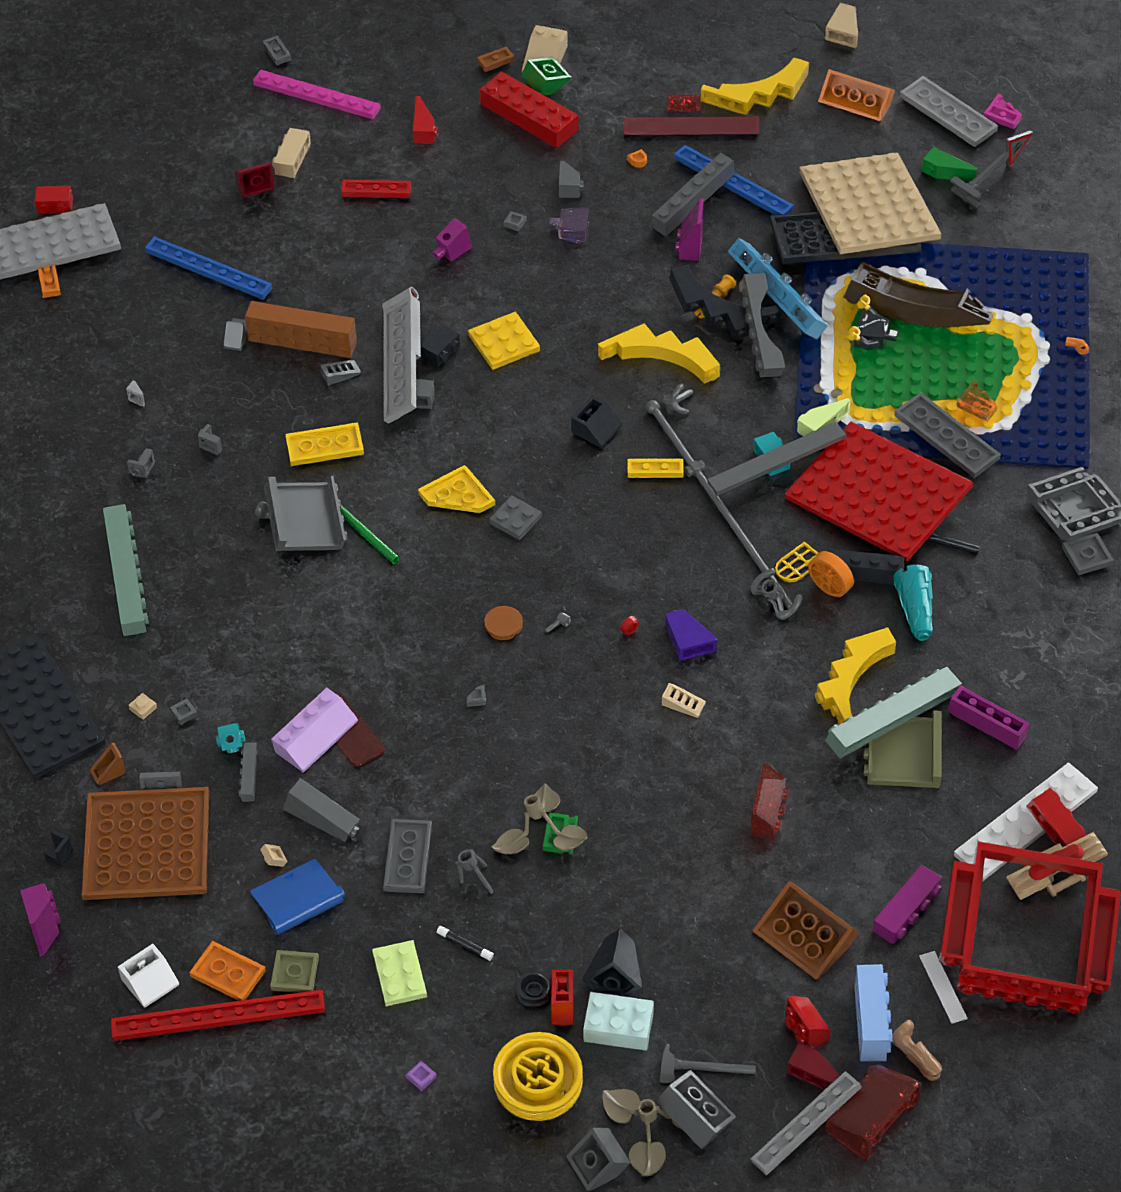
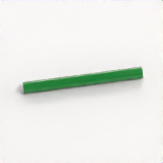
M341 505L340 512L344 516V520L392 564H396L400 557Z

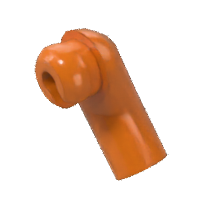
M1066 338L1065 346L1074 347L1081 355L1089 352V346L1084 340Z

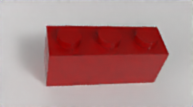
M1051 787L1026 805L1027 809L1055 845L1060 843L1063 848L1086 836L1084 828L1076 822L1072 812L1064 806L1060 796Z

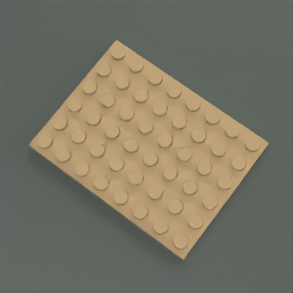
M898 153L800 167L799 173L840 254L941 239V232Z

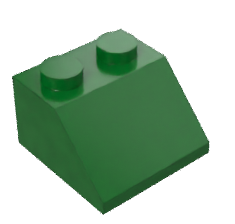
M553 57L527 60L521 75L533 90L544 96L554 94L571 79V76Z

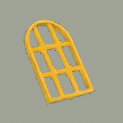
M803 542L776 563V575L784 582L791 583L801 580L809 574V570L802 575L798 571L808 566L809 562L815 557L813 556L806 561L803 556L810 551L816 556L818 552L806 542ZM805 546L807 548L802 554L797 553L802 547ZM793 554L797 556L790 563L785 561ZM801 559L804 564L794 569L791 565ZM784 563L785 566L778 571V566ZM786 568H790L793 571L786 577L780 575ZM796 574L799 576L797 578L789 579L791 576Z

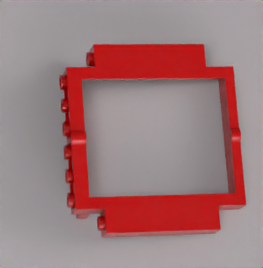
M978 841L975 848L973 864L954 861L951 869L939 962H943L944 965L950 967L959 965L956 990H961L964 994L979 993L986 998L1001 997L1008 1002H1025L1026 1005L1036 1006L1037 1004L1045 1005L1046 1008L1052 1010L1059 1008L1067 1009L1068 1012L1075 1014L1084 1011L1087 997L1091 991L1095 993L1107 992L1111 984L1121 890L1100 887L1103 863ZM985 858L1027 865L1036 869L1044 868L1088 876L1075 984L971 966Z

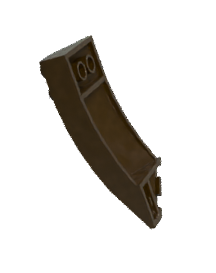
M864 262L860 264L852 277L843 297L849 303L857 304L863 295H867L870 298L868 305H872L879 314L892 319L925 326L949 328L989 325L994 316L990 311L986 312L983 309L984 305L977 298L970 296L971 292L968 289L966 291L945 290L911 283Z

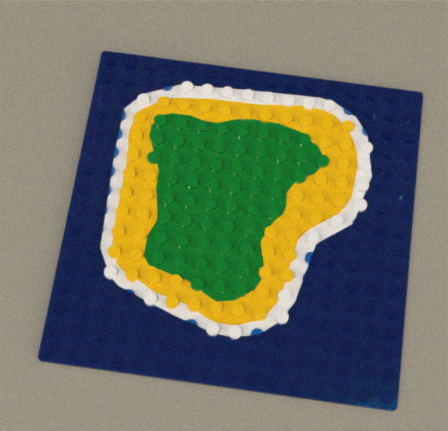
M920 243L922 246L921 252L912 254L905 253L806 262L804 301L826 322L828 327L818 339L805 334L801 330L793 441L803 437L797 432V421L802 414L807 413L810 409L848 398L850 399V411L837 423L842 430L851 421L924 458L950 460L894 416L895 410L921 392L1001 454L1000 459L995 463L1066 468L1082 467L1084 469L1090 467L1089 352L1081 355L1074 347L1065 346L1067 337L1082 339L1089 346V255L1087 253ZM864 262L911 283L945 290L966 291L968 289L971 292L970 296L977 298L984 305L983 309L986 312L990 311L994 316L989 325L946 328L908 323L882 315L889 319V329L898 331L896 342L885 340L882 349L865 350L864 348L854 347V340L848 339L850 334L848 330L853 326H858L862 310L865 311V309H860L857 304H851L843 297L852 277L860 264ZM819 384L820 388L824 389V392L820 394L814 392V386ZM833 389H839L842 392V395H839L837 398H833L831 396V391Z

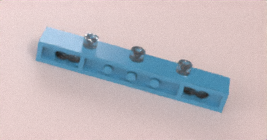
M738 238L728 250V253L748 274L765 273L768 285L767 294L805 334L818 339L828 325L809 306L812 299L805 293L800 296L789 285L792 278L788 274L779 275L770 265V262L773 260L770 255L764 253L761 256L751 244Z

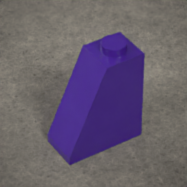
M682 609L665 614V626L680 661L717 651L716 637L687 611Z

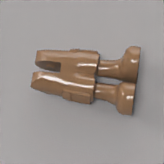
M908 1020L892 1034V1043L907 1055L906 1057L918 1067L925 1078L935 1081L941 1075L942 1066L921 1041L917 1044L912 1041L911 1036L914 1023Z

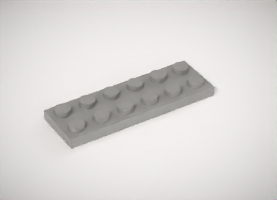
M924 76L900 92L902 99L974 147L998 131L997 124Z

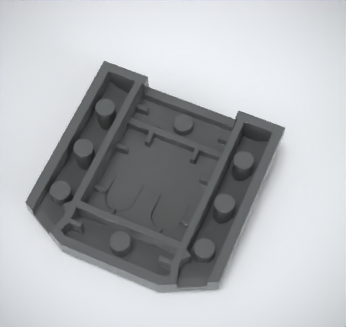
M1082 467L1029 484L1027 487L1030 502L1061 540L1071 541L1121 523V502L1099 476L1095 474L1090 476L1084 472L1085 469Z

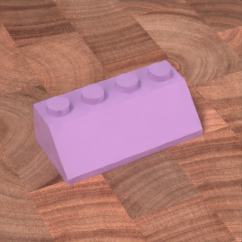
M325 688L272 738L275 753L304 773L357 723L358 719L341 697Z

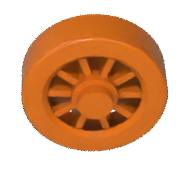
M821 551L809 562L808 570L812 580L828 595L842 597L853 587L854 578L851 570L835 554Z

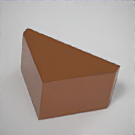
M111 743L90 769L97 785L126 774L123 758L115 743Z

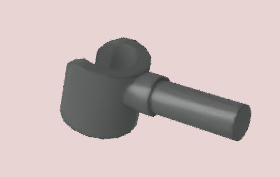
M560 613L556 621L548 626L545 631L548 633L560 624L567 627L571 622L570 616Z

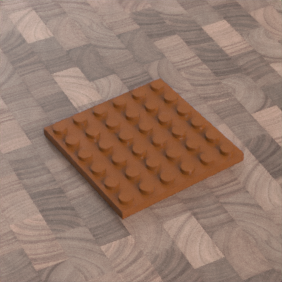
M209 787L88 793L82 884L83 900L207 894Z

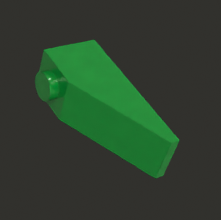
M935 147L923 158L922 172L935 178L951 180L956 176L962 181L970 182L977 177V167Z

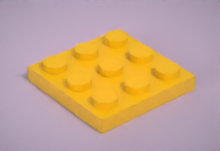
M516 311L468 330L469 337L492 370L540 351V345Z

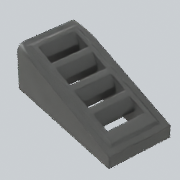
M355 360L328 363L320 366L321 374L328 386L361 374Z

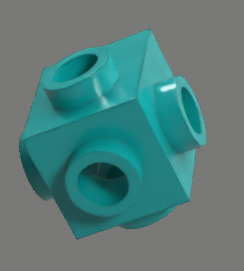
M238 723L217 727L219 733L216 736L218 747H222V751L227 750L228 753L240 751L239 747H242V742L246 740L244 731L239 730ZM228 735L234 737L233 742L228 741Z

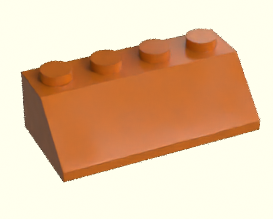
M829 69L818 102L881 121L891 105L895 90Z

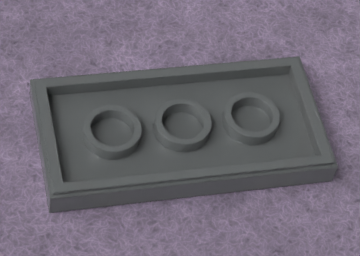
M391 819L383 891L425 892L432 821Z

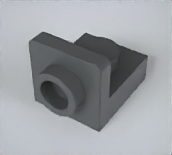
M207 424L198 433L199 447L219 455L222 451L221 439L216 435H212L211 425Z
M146 448L143 454L139 456L138 461L128 460L129 473L134 476L147 478L155 463L153 450Z

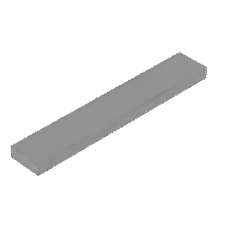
M845 1071L751 1158L752 1163L765 1175L769 1174L862 1088L860 1083Z

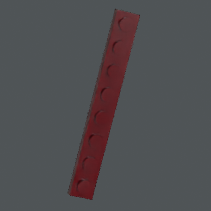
M759 117L624 118V135L759 134Z

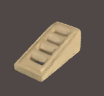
M671 683L668 684L662 696V706L696 718L699 717L706 704V701ZM693 704H697L695 709H692Z

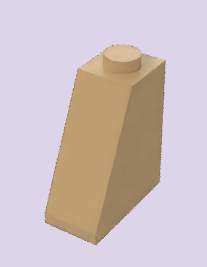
M843 3L838 5L826 26L825 40L853 48L857 47L858 29L855 7Z

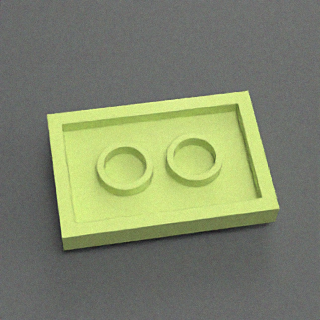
M413 940L372 949L386 1006L427 997Z

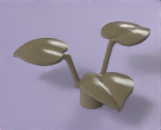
M544 784L534 795H530L524 800L527 810L524 813L525 831L523 832L520 829L506 831L498 838L492 848L502 854H515L525 849L529 844V839L526 837L529 832V817L539 819L543 816L555 834L558 835L553 842L559 850L566 851L579 846L587 839V834L581 827L576 825L565 826L561 832L557 830L546 812L554 810L560 804V797L547 784Z
M604 1090L603 1105L611 1120L616 1123L625 1124L631 1120L632 1115L637 1116L639 1114L640 1119L645 1122L647 1143L638 1142L634 1144L629 1151V1160L633 1168L642 1176H650L656 1173L665 1162L666 1152L663 1144L659 1142L651 1143L650 1123L656 1119L657 1112L667 1119L671 1117L662 1111L659 1106H655V1103L650 1099H644L640 1102L639 1096L632 1090ZM672 1119L673 1124L679 1127L677 1123Z

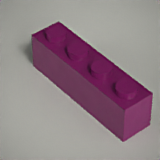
M960 686L950 699V714L1017 750L1027 738L1029 722L967 688Z
M921 865L876 917L873 924V932L892 944L897 939L901 940L906 934L908 926L916 923L919 913L922 910H927L931 903L930 900L941 893L942 877Z

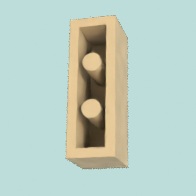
M290 128L288 133L284 135L283 143L278 148V154L272 161L275 175L295 178L311 144L309 131Z

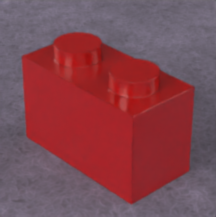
M71 186L36 187L35 205L37 214L71 212L73 205Z

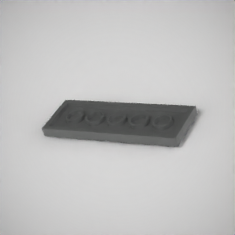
M921 392L895 410V417L973 478L1000 459L1001 454Z

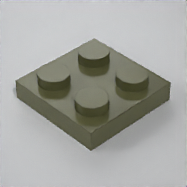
M277 950L270 986L271 991L294 993L313 991L319 954Z

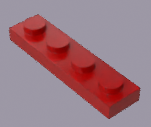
M343 180L341 194L342 197L410 198L411 181Z

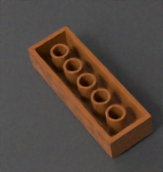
M251 301L245 315L249 341L348 358L352 357L357 344L355 318Z

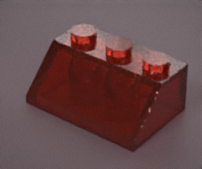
M763 763L753 805L750 835L775 839L776 832L781 830L782 820H779L780 815L784 816L786 804L783 803V799L788 798L789 787H786V778L766 763Z

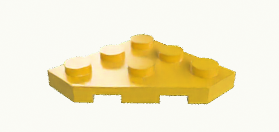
M465 465L418 489V494L428 506L481 513L495 505V499Z

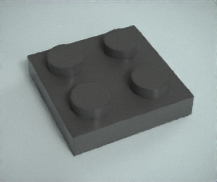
M511 495L492 515L489 522L505 533L521 540L542 517V512Z
M1098 533L1062 543V549L1077 575L1113 565L1114 560Z

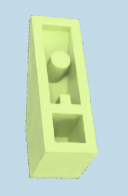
M847 398L810 409L798 418L797 432L805 436L832 423H838L849 413L850 399Z

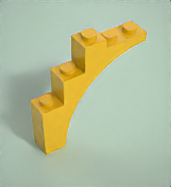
M889 628L846 640L843 649L844 659L831 662V671H829L831 680L817 684L816 701L822 705L824 710H831L833 717L836 716L838 720V726L852 716L849 698L859 677L879 660L895 654L896 641Z

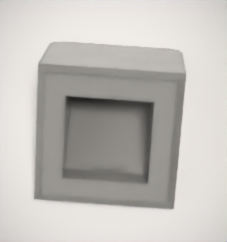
M133 380L126 388L128 400L144 407L143 393Z

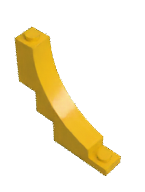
M793 58L780 72L757 82L722 84L719 89L703 85L701 88V102L747 115L754 103L770 107L777 95L793 100L808 76L809 62Z
M644 323L598 343V356L601 360L612 357L615 354H618L622 360L629 358H655L686 368L694 373L704 384L720 377V364L698 337L682 344L671 330L655 337Z

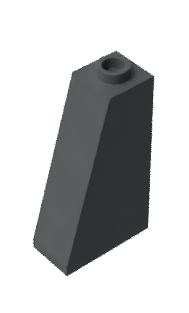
M300 778L289 791L283 810L344 842L349 837L353 838L358 832L359 818Z

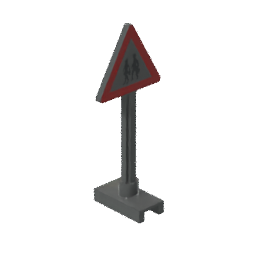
M1027 131L1006 140V151L968 184L956 176L950 180L954 184L951 191L978 208L982 204L981 193L976 190L978 186L1005 161L1006 165L1010 167L1033 132Z

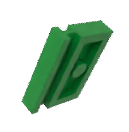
M549 813L548 815L560 832L565 826H577L578 816L569 817V815ZM547 822L543 851L569 852L572 855L573 849L563 851L555 847L553 841L558 835L555 834Z

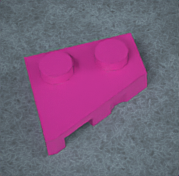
M998 93L984 112V116L993 122L1015 129L1022 118V114L1014 109L1013 105L1009 102L1003 101V96Z

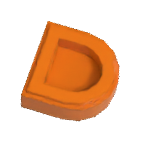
M641 149L627 155V160L634 167L640 168L647 164V155Z

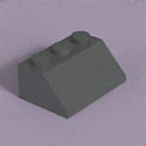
M691 1070L669 1085L656 1101L661 1109L701 1149L712 1142L736 1118Z

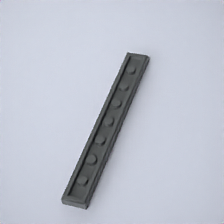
M837 422L832 423L709 478L707 483L716 496L839 442L845 439L846 434Z

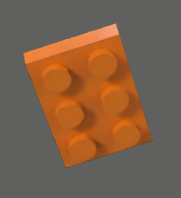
M212 941L189 973L190 977L238 1001H243L247 999L264 975L266 968Z

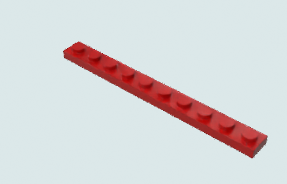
M323 990L111 1018L113 1041L322 1013L325 1012Z

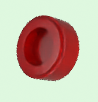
M630 616L621 624L620 630L625 635H631L637 630L639 621L634 616Z

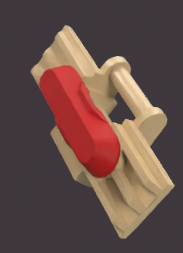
M1094 832L1063 848L1059 843L1042 852L1093 862L1108 855ZM1026 866L1006 876L1020 900L1045 887L1051 896L1054 897L1057 895V892L1079 881L1083 882L1086 880L1084 875L1074 874L1052 886L1053 876L1060 871L1044 868L1036 869L1031 866Z

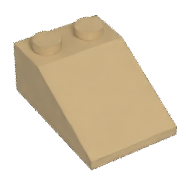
M536 25L529 41L522 72L527 60L553 57L560 64L568 46L567 31Z

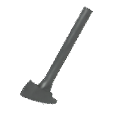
M666 1044L662 1057L660 1083L675 1082L674 1071L681 1069L755 1074L756 1066L682 1061L674 1058V1054L669 1051V1044Z

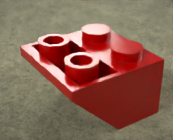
M788 997L784 1021L788 1029H792L796 1034L797 1042L816 1048L830 1041L831 1030L809 998Z

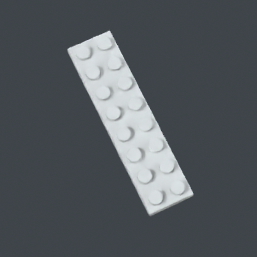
M1068 762L956 849L954 856L960 862L973 864L978 841L1025 849L1045 833L1026 807L1031 800L1051 787L1060 796L1064 806L1072 812L1097 792L1098 787ZM985 858L982 882L1007 862Z

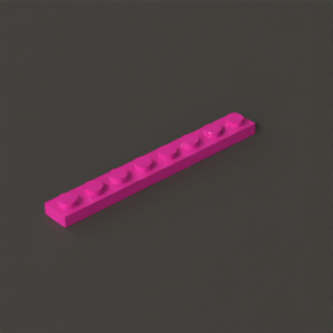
M260 70L253 80L255 86L370 119H374L380 110L379 103Z

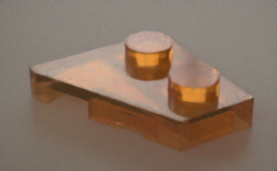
M976 380L970 384L956 402V407L987 422L997 411V404L989 398L985 391L978 387Z

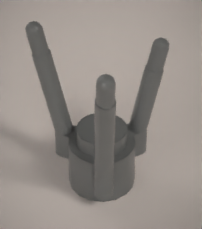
M473 849L462 851L458 856V861L455 862L458 867L460 883H464L463 869L467 871L474 870L489 893L493 894L491 886L477 867V862L483 867H487V864L475 854Z

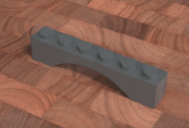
M765 273L744 274L742 281L739 282V290L743 294L742 304L746 308V322L749 323L750 327L749 337L753 341L752 352L753 355H756V370L759 371L760 377L781 376L785 369L782 351L769 339L761 321V303L768 290Z

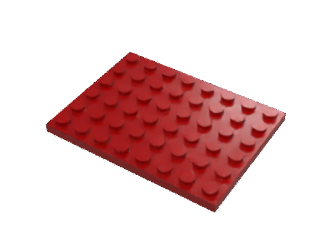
M850 421L843 429L846 434L845 439L828 446L785 493V499L895 556H904V561L908 562L971 490L973 482Z

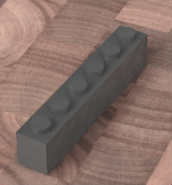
M722 153L718 154L652 214L653 229L665 237L683 222L700 198L704 199L705 202L735 174L734 161Z

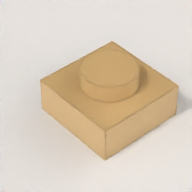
M143 693L128 705L129 710L142 720L157 708L156 703Z
M265 844L260 849L268 865L283 867L288 862L280 846Z

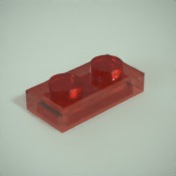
M667 95V111H700L701 109L700 95Z

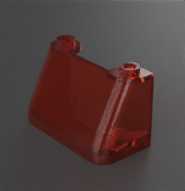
M879 1064L871 1065L867 1069L865 1077L860 1082L862 1088L826 1120L825 1131L866 1161L874 1153L871 1147L875 1146L876 1143L879 1144L884 1132L904 1109L908 1110L910 1106L913 1108L919 1102L922 1084L916 1079Z

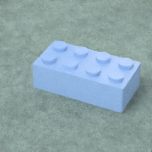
M857 965L854 990L860 1061H886L887 1053L891 1052L892 1029H889L891 1014L890 1010L887 1009L889 992L886 991L887 973H883V965Z

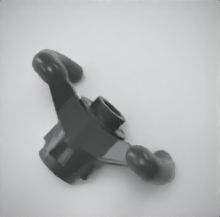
M771 568L755 578L750 586V591L753 595H763L773 604L776 617L784 620L797 611L803 596L798 594L791 607L784 610L782 599L785 591L775 579H768L760 585L767 577L775 574V569Z

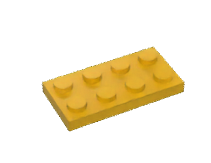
M358 422L285 434L291 466L364 455Z

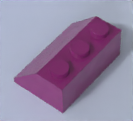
M45 883L20 890L40 957L46 954L59 934L57 925L61 924L52 891H47Z

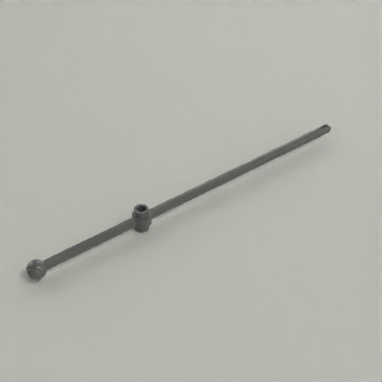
M656 400L648 401L646 404L647 412L654 414L687 462L688 466L684 467L687 476L697 477L761 572L768 570L769 568L720 497L716 496L708 485L707 478L702 473V471L706 470L704 462L702 460H693L660 412L659 403ZM772 575L766 579H775V577ZM785 593L782 602L789 609L793 603Z

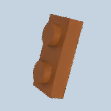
M506 46L477 57V61L486 72L514 62V55Z

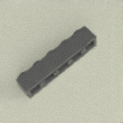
M244 743V748L241 749L243 755L241 765L243 766L240 768V776H242V779H239V786H241L239 797H241L242 802L254 801L258 753L257 743Z

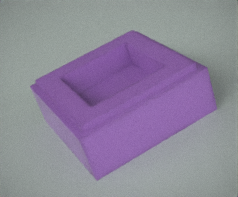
M422 1061L406 1074V1079L420 1091H423L437 1077L436 1073Z

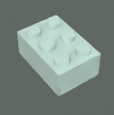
M590 992L583 1029L584 1042L647 1051L653 1019L654 1001Z

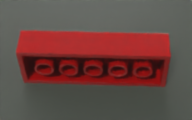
M500 72L480 89L481 105L556 148L579 130L577 114L503 72Z

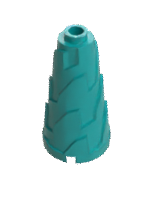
M910 565L907 566V571L903 572L902 568L896 571L893 576L894 585L897 589L901 606L905 611L911 632L915 638L924 641L931 636L933 631L931 617V599H933L931 570L929 572V568L926 566Z

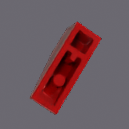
M416 96L413 124L414 143L434 144V137L438 136V127L434 125V118L420 96Z
M552 970V1025H573V970Z

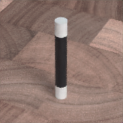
M439 926L437 929V933L489 961L492 960L494 953L442 926Z

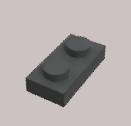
M278 36L263 40L264 48L276 65L291 61L290 53Z
M180 772L140 773L141 790L182 788Z

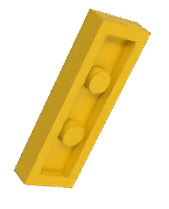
M628 459V478H683V459Z

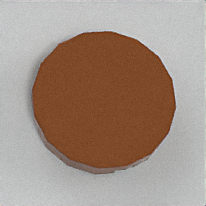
M498 606L491 609L484 619L486 632L498 640L514 638L516 634L518 635L523 627L522 615L518 610L509 606Z

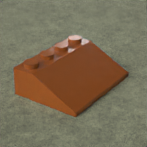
M791 881L786 884L753 929L754 933L816 980L848 950L860 933Z

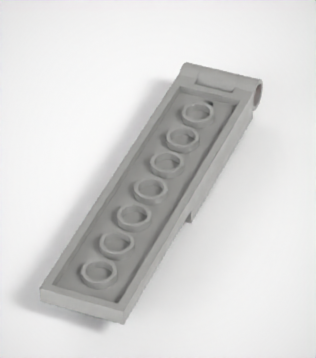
M409 287L382 305L384 309V421L388 424L416 408V360L420 358V302L417 300L419 298L418 293L413 287Z

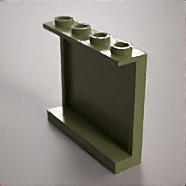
M933 711L932 718L915 717L869 742L868 748H864V760H868V764H864V776H867V784L940 788L942 777L941 711Z

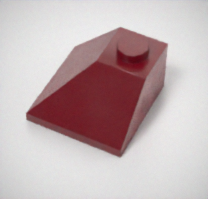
M271 162L235 172L236 185L242 198L275 189Z

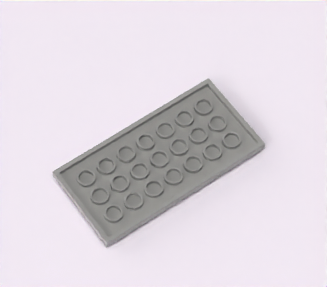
M97 204L0 229V279L36 271L40 267L43 269L45 266L52 267L54 264L56 266L120 250L121 245L106 204Z

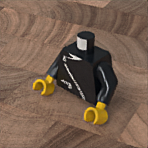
M863 295L860 301H858L857 306L860 309L865 308V311L862 310L858 326H853L848 330L850 333L848 339L854 340V347L864 348L865 350L882 349L885 340L896 342L898 331L889 329V319L880 315L872 305H868L870 298L867 295Z

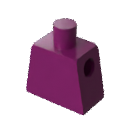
M454 218L437 235L438 248L432 254L437 260L445 256L450 261H453L471 249L472 244L467 227Z

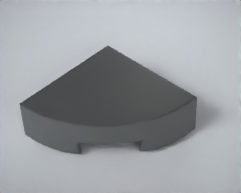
M484 685L476 687L467 696V707L486 705Z

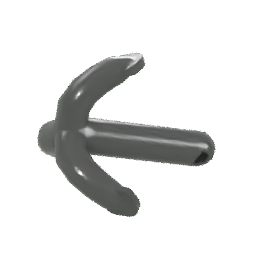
M681 383L678 384L669 399L667 396H664L663 403L671 405L676 412L688 414L689 410L680 407L677 403L690 397L694 392L692 389H687L680 393L684 388V384Z

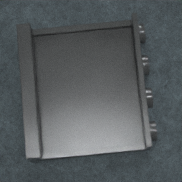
M330 476L328 482L276 483L275 477L267 478L264 489L276 551L342 549L344 543L347 542V532L343 528L344 516L340 512L341 501L337 497L338 485L334 482L333 476Z

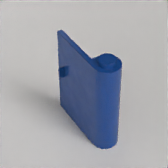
M316 859L250 890L252 897L267 915L276 935L343 903V897H345L343 888L341 886L337 887Z

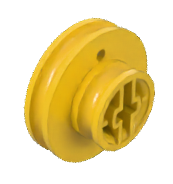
M532 1032L520 1035L509 1041L496 1057L493 1068L496 1095L509 1112L520 1118L543 1121L558 1117L575 1104L581 1093L583 1077L580 1057L570 1043L557 1035L545 1032Z

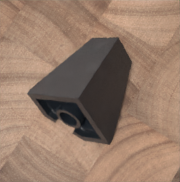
M621 929L605 937L582 980L593 991L601 994L613 992L618 993V996L627 997L641 989L642 982L634 941Z

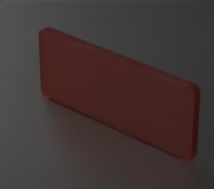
M337 693L357 717L358 722L336 741V744L351 763L358 768L384 754L385 747L341 693Z

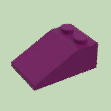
M699 199L683 220L681 229H678L677 239L680 242L676 241V252H679V259L700 261L704 199Z

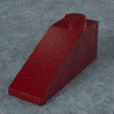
M798 1043L788 1062L787 1074L823 1090L827 1089L840 1077L820 1052L810 1045Z

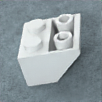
M154 944L118 966L121 980L144 1008L179 985L166 959Z

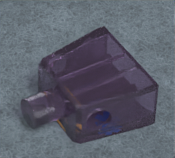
M589 208L562 209L560 218L549 219V228L558 229V237L560 239L586 244Z

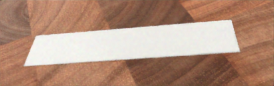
M935 951L920 955L919 957L951 1023L967 1019Z

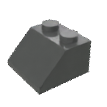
M592 1128L566 1156L587 1191H591L618 1177L631 1163L609 1128Z

